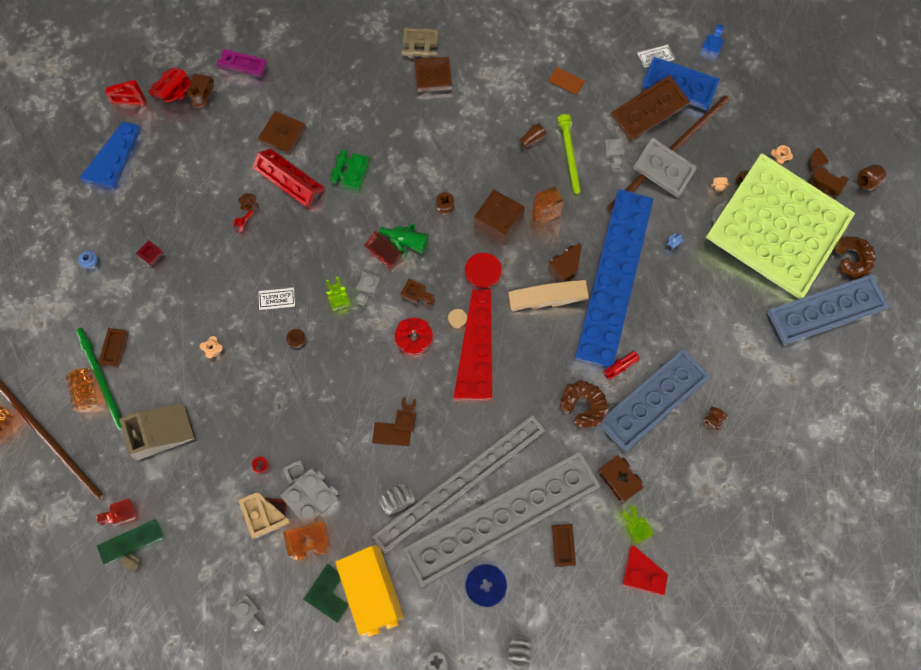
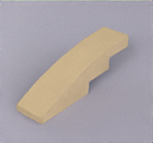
M586 280L545 284L508 292L512 311L530 307L537 309L550 305L557 307L589 299Z

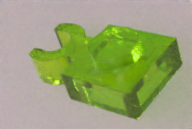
M336 277L337 283L335 285H331L329 280H326V285L331 290L327 292L332 312L351 307L345 287L340 288L341 282L339 277Z
M632 505L630 507L632 516H628L624 510L621 512V516L630 523L625 528L635 545L653 536L654 533L644 516L638 519L637 508Z

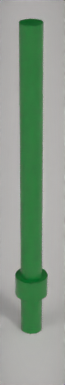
M78 328L76 333L80 340L79 346L82 352H85L117 430H122L119 420L121 418L93 353V345L87 339L84 329Z

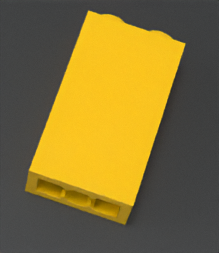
M370 546L335 562L359 636L367 634L368 637H372L380 633L379 629L386 627L387 630L399 625L398 621L405 619L380 546Z

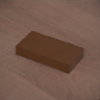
M108 328L98 361L100 366L119 368L129 334L127 330Z
M552 525L555 567L576 566L573 525Z

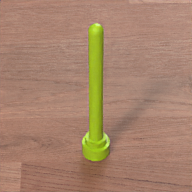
M562 114L557 117L558 126L563 129L573 192L579 194L581 190L570 134L572 119L570 114Z

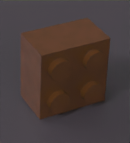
M493 189L474 216V227L505 244L523 219L525 206Z

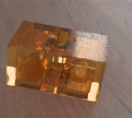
M556 186L535 194L532 216L535 221L539 222L540 226L561 217L564 200Z
M324 521L283 532L288 557L294 558L295 561L305 559L311 553H315V555L327 553V549L331 548L327 524ZM306 538H310L311 540H313L309 542L310 546L308 547L305 544H303L307 542Z

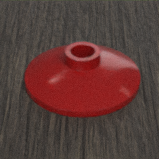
M185 76L184 81L172 90L171 95L162 100L164 102H171L183 99L191 85V79Z

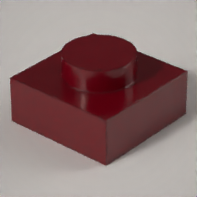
M149 240L136 252L137 256L151 267L164 254L161 249Z

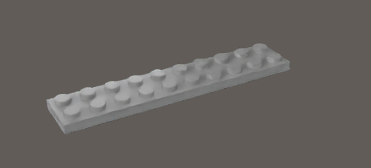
M578 452L402 550L421 587L599 489L601 486L582 454Z

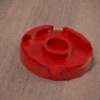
M477 253L467 260L465 276L472 286L479 289H488L500 280L502 266L494 255Z

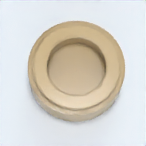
M461 309L452 310L448 315L449 325L455 329L463 328L467 322L466 313Z

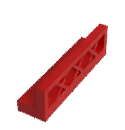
M268 149L257 153L252 168L304 206H310L314 195L324 191V186L274 150Z

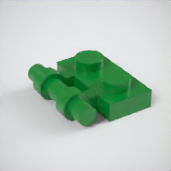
M341 150L340 155H337L335 168L331 171L330 182L336 184L338 179L342 180V187L360 191L370 163V157L353 153L351 159L346 158L348 152ZM343 165L348 166L346 172L341 171Z

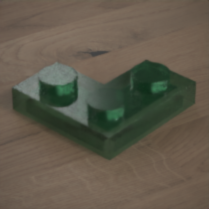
M326 564L303 600L337 623L340 622L350 607L347 602L333 594L341 583V578L338 570Z

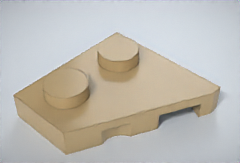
M258 492L238 500L252 539L291 523L288 518Z

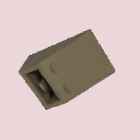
M184 403L139 411L119 419L129 455L137 461L195 439Z

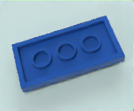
M654 56L641 88L648 89L670 75L688 98L690 105L708 111L720 79Z

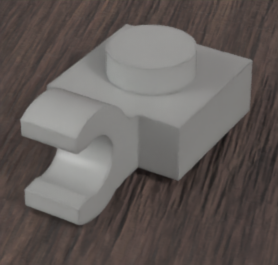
M623 139L605 140L606 159L611 158L613 169H620L621 158H624L625 154Z
M365 272L362 273L356 287L357 291H359L357 304L365 306L369 295L375 296L381 282V277Z
M245 594L230 608V611L243 626L249 623L255 632H259L265 627L256 617L260 610L248 595Z

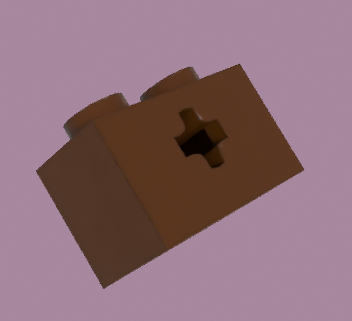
M617 455L599 468L597 474L622 505L644 487L642 486L641 478L637 474H633L629 469L630 465L627 460ZM622 476L625 477V480H624V481H623V480H622V481H619V480H618L619 477H622Z

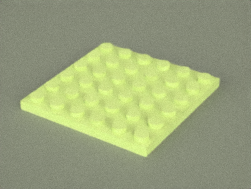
M761 153L705 238L798 299H801L806 295L855 213Z

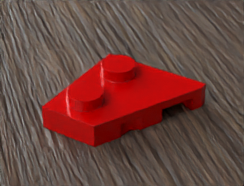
M136 80L106 87L105 94L110 103L145 105L146 98Z
M631 545L622 585L664 596L668 574L638 548Z

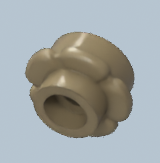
M130 553L127 557L125 555L122 556L123 559L120 564L134 572L137 567H140L137 564L139 559Z

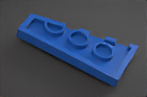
M122 122L79 177L80 180L115 189L141 131L140 126Z

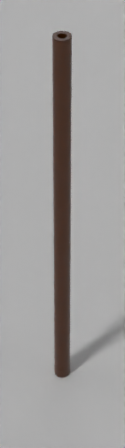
M723 96L669 149L674 152L679 149L729 101V98ZM641 174L625 191L633 192L647 177ZM615 199L607 206L611 212Z
M0 380V393L97 501L101 500L104 497L102 492Z

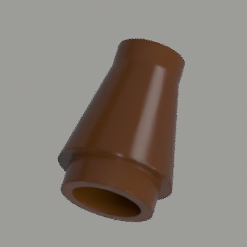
M539 123L533 124L519 141L524 148H527L544 139L547 133Z

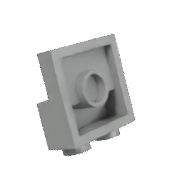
M312 468L280 495L306 527L338 499L336 497L338 494L336 489L331 484L327 487L322 481L325 478L318 469L314 471Z

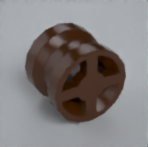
M448 192L440 193L436 198L437 211L442 215L451 214L454 210L453 195Z
M711 407L709 415L703 419V422L712 430L721 431L722 424L727 421L728 415L719 408Z

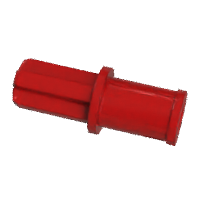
M632 351L622 359H616L614 364L602 372L607 380L610 381L621 372L625 373L627 368L640 360V357L635 351Z

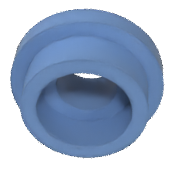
M676 232L670 236L667 246L670 245L673 249L684 241L683 234L678 235Z
M86 250L78 257V263L83 268H93L97 264L98 258L93 251Z

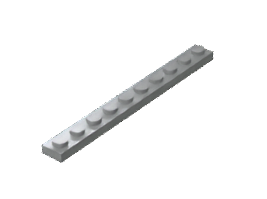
M532 415L373 536V539L380 546L384 554H386L542 435L545 429Z

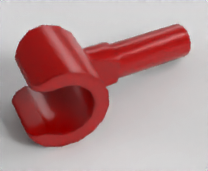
M250 210L244 217L235 218L233 228L239 226L238 232H242L245 222L254 212Z

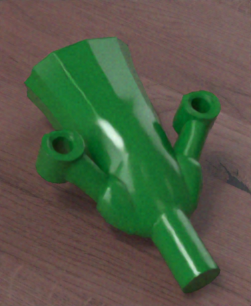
M410 224L407 227L398 226L392 230L381 227L379 230V234L390 237V241L401 253L400 257L402 258L406 256V250L401 245L423 254L429 240L428 233L415 232V224Z

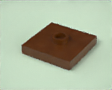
M449 57L415 59L417 92L452 90Z
M274 111L259 135L258 141L290 155L306 129V124Z

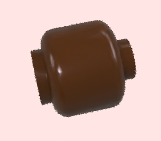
M877 164L863 168L858 173V183L867 191L884 185L887 178L884 168Z

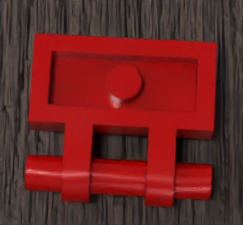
M175 67L164 71L161 75L162 77L151 85L148 94L152 97L167 98L171 95L172 90L184 81V77L187 75L186 72Z

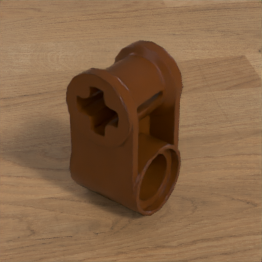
M193 74L191 85L187 90L193 107L202 108L207 104L214 86L212 76Z

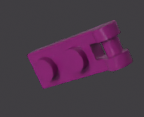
M227 49L222 50L221 59H218L216 63L220 69H230L261 78L268 64L266 59Z

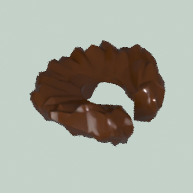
M840 237L834 247L835 253L843 255L846 251L853 250L859 255V260L855 263L850 262L849 257L841 260L839 263L841 271L847 275L850 274L854 279H860L865 275H869L871 270L875 268L874 264L876 262L873 246H870L867 240L860 239L859 237Z
M579 380L574 384H567L560 404L565 413H570L575 407L577 400L586 399L591 405L590 410L586 413L578 414L573 421L576 426L583 428L598 426L608 413L607 408L609 407L603 391L598 386L589 384L587 381L583 382V380Z

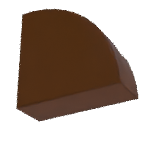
M819 147L815 149L810 157L809 166L811 171L829 162Z

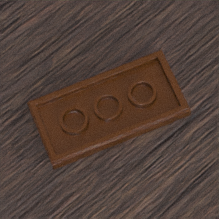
M669 75L612 111L611 116L630 142L688 106L690 101Z

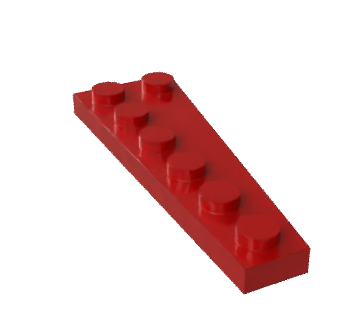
M472 290L454 400H492L491 290Z

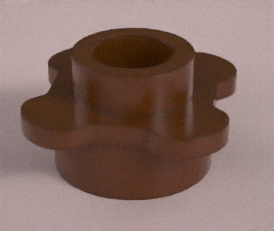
M245 193L238 199V202L241 203L240 208L243 211L258 208L256 196L251 193Z

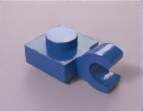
M717 25L714 35L708 34L701 52L718 57L724 39L720 38L724 28L723 25Z

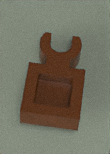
M403 397L401 401L403 410H397L394 430L413 434L417 413L412 411L416 407V399H413V404L408 406L405 404L406 397Z

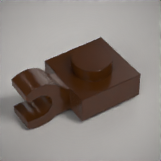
M408 279L400 293L402 298L415 304L422 300L425 304L433 306L435 299H433L435 296L425 292V285Z

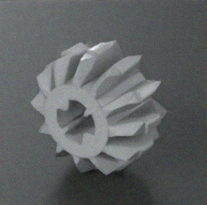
M400 484L384 492L379 497L382 509L386 514L390 515L411 506L415 498L408 484Z
M513 635L511 637L508 655L509 670H529L532 649L531 638L523 635Z

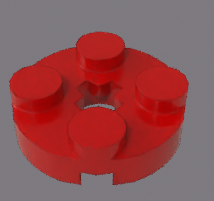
M408 318L399 322L395 330V342L403 353L410 356L421 355L432 345L433 333L426 320ZM412 333L419 335L415 341H412V338L409 337Z

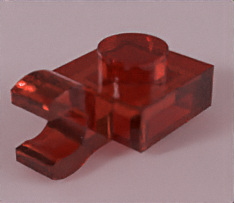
M129 498L110 504V511L96 515L97 523H100L101 526L111 521L116 526L136 519L132 502Z

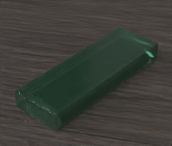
M154 519L97 545L103 565H107L123 558V555L127 556L129 553H134L164 539L158 521Z

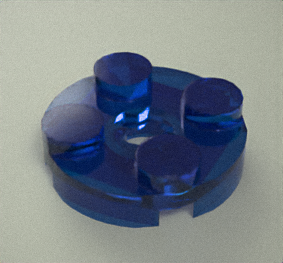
M489 564L479 565L467 576L465 584L466 593L469 599L476 605L483 608L493 607L499 604L505 596L507 590L506 577L496 566ZM483 580L492 583V586L489 587L490 591L486 592L485 589L480 588Z

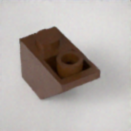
M580 243L575 246H569L564 251L565 253L560 256L556 255L549 261L548 271L558 283L568 282L576 277L582 247Z

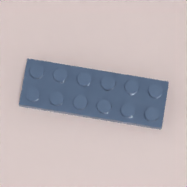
M871 274L769 309L768 314L785 346L880 313L890 307Z
M682 349L605 415L599 426L625 453L711 376Z

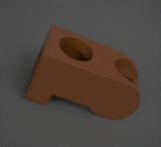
M818 167L809 177V184L836 200L849 178L844 175L838 178L830 174L827 169Z

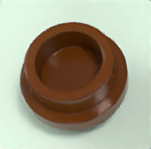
M292 329L286 336L287 343L294 348L302 346L306 340L304 332L300 329Z

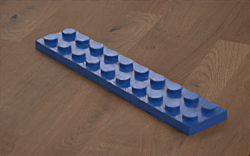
M621 189L617 190L575 355L576 360L608 368L615 362L654 198Z

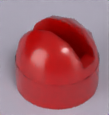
M256 457L252 461V470L258 474L265 472L268 467L267 460L264 457ZM263 461L261 470H257L258 462Z

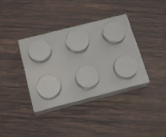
M652 137L633 166V169L678 198L697 167Z

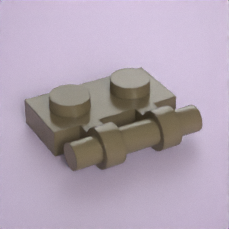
M404 28L403 46H409V49H402V56H409V58H414V56L424 57V59L436 58L437 51L430 50V48H437L438 30ZM415 47H424V50H417Z

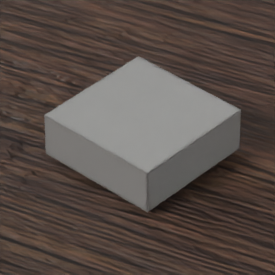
M301 459L283 467L290 486L307 472Z

